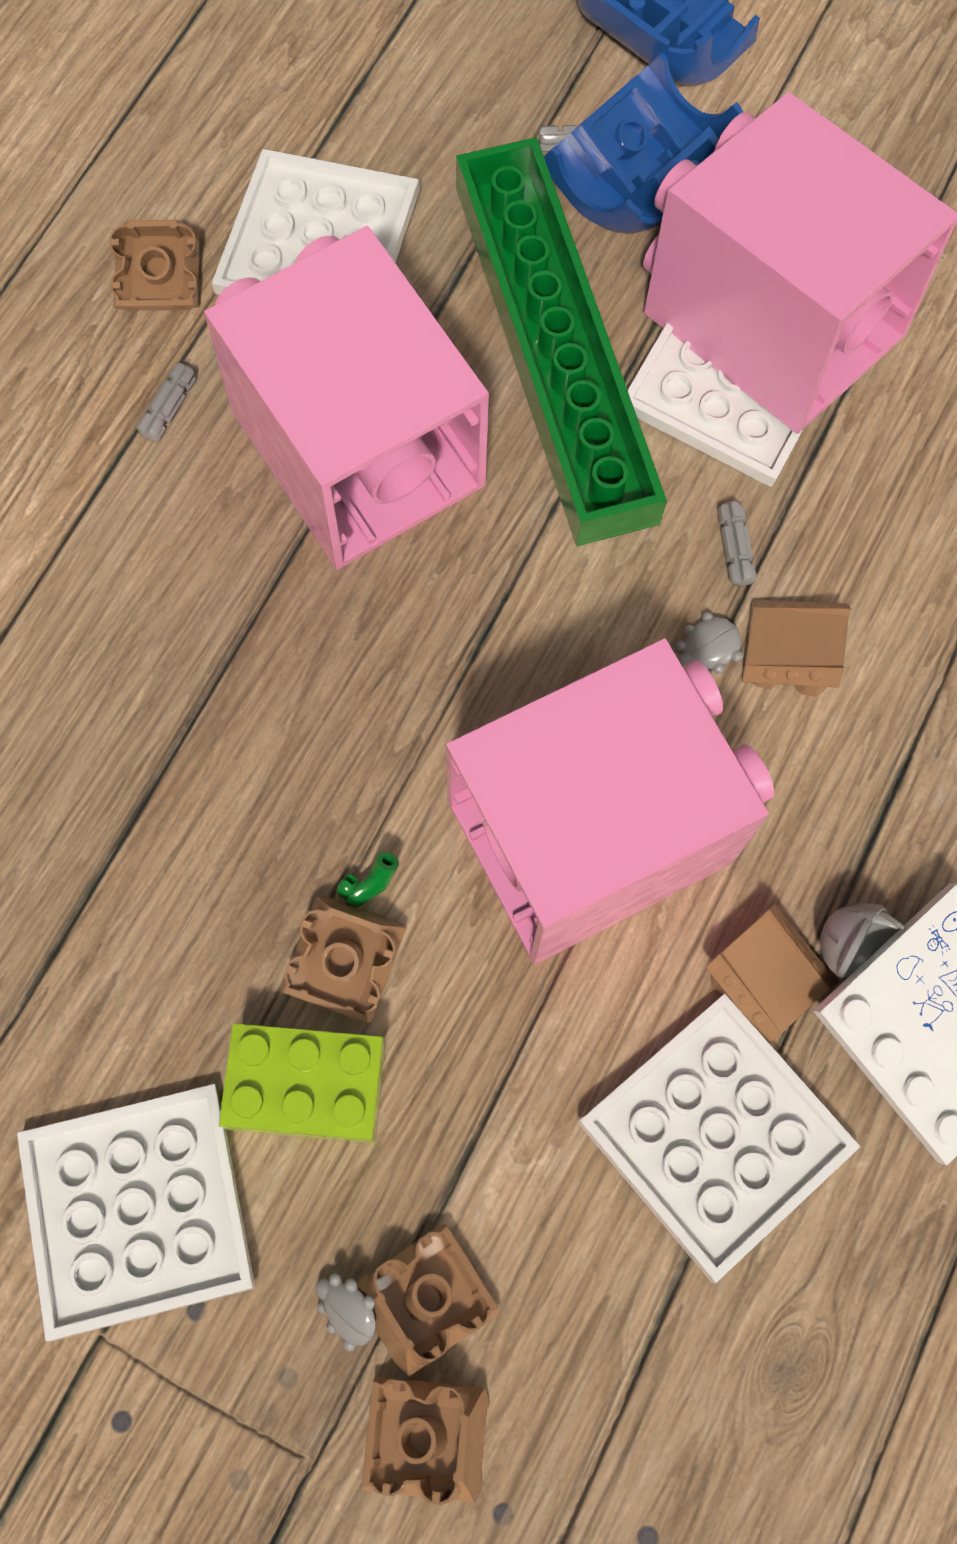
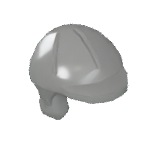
M869 902L846 905L836 910L823 927L820 944L824 960L832 972L842 980H845L896 932L904 927L882 905Z

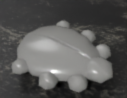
M705 612L702 615V622L696 626L689 624L685 627L684 633L688 636L687 640H679L676 643V650L683 652L678 657L681 665L698 660L707 669H713L715 674H721L725 671V664H728L731 660L735 662L742 660L743 654L740 651L741 636L738 628L729 620L714 617L711 612Z
M337 1273L331 1274L329 1281L325 1278L318 1281L316 1293L321 1301L317 1305V1310L320 1314H327L329 1323L326 1325L327 1331L331 1334L337 1333L344 1340L343 1347L346 1351H353L356 1346L366 1345L373 1338L376 1325L373 1313L375 1305L373 1298L369 1295L364 1297L357 1290V1283L353 1278L347 1279L346 1284H343Z

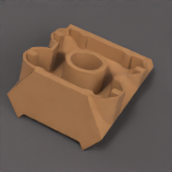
M128 220L123 225L115 228L110 235V249L115 254V273L111 278V290L114 294L113 308L133 311L189 310L198 307L200 229L178 220Z
M753 600L741 681L753 683L756 687L767 689L776 687L778 684L794 685L799 693L809 696H817L827 687L839 688L844 672L843 665L848 619L851 611L849 604Z
M317 895L311 911L303 917L300 926L301 938L293 959L287 965L281 992L356 1020L371 1023L407 927L397 920L347 905L333 897Z
M776 904L706 966V969L711 974L712 987L721 996L726 994L728 998H731L743 1015L769 1044L837 982Z
M444 1223L356 1282L357 1290L364 1297L369 1295L373 1298L375 1303L373 1307L376 1322L375 1330L391 1355L394 1366L407 1377L441 1357L450 1347L499 1314V1308L452 1232Z
M376 1376L372 1384L361 1486L363 1490L377 1492L380 1495L386 1496L408 1495L423 1497L428 1503L440 1505L452 1501L475 1503L483 1485L481 1474L486 1416L490 1405L485 1388Z

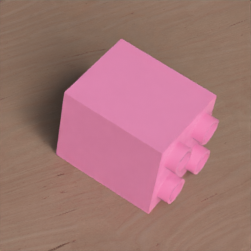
M788 92L757 118L749 112L740 113L723 131L716 145L715 152L699 165H695L688 159L679 162L662 181L655 197L656 208L663 212L660 232L650 245L643 262L644 268L651 273L644 313L662 328L665 327L666 323L670 324L673 327L672 334L683 344L687 341L691 343L689 347L691 351L705 362H712L711 366L715 370L722 371L725 378L734 385H737L744 393L798 435L906 336L957 223V212L792 93Z
M368 225L342 239L336 236H323L312 241L300 252L293 265L262 281L251 277L235 281L221 292L214 306L204 311L231 412L336 570L486 486L489 393Z
M666 638L446 744L447 802L533 965L733 864L769 815L763 803L774 797V787L765 764L749 745L744 744L731 750L713 717L722 713L723 703L712 675L698 660L681 665Z

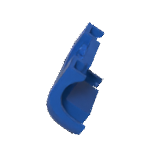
M577 0L579 8L589 21L599 26L648 64L663 53L668 58L673 81L680 85H700L719 77L756 41L760 17L755 15L749 21L747 27L743 26L733 18L735 6L729 0Z
M661 53L559 144L553 147L544 156L551 178L581 215L609 231L623 234L639 233L661 224L663 212L656 208L655 197L662 181L671 169L686 159L695 165H699L715 152L716 145L723 131L743 110L738 102L717 114H707L692 106L676 87L670 73L668 58Z

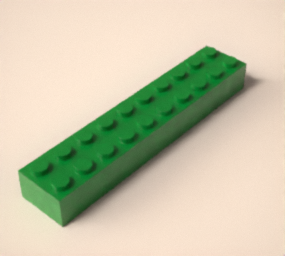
M537 137L456 155V190L576 547L659 526L667 499Z

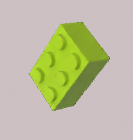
M232 1023L219 1127L229 1131L375 1144L386 1046L384 1038L381 1036Z

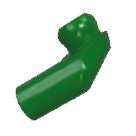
M390 852L379 853L368 875L362 881L354 874H347L345 879L341 880L336 889L338 896L347 900V905L359 907L379 895L390 884L399 866L398 858Z

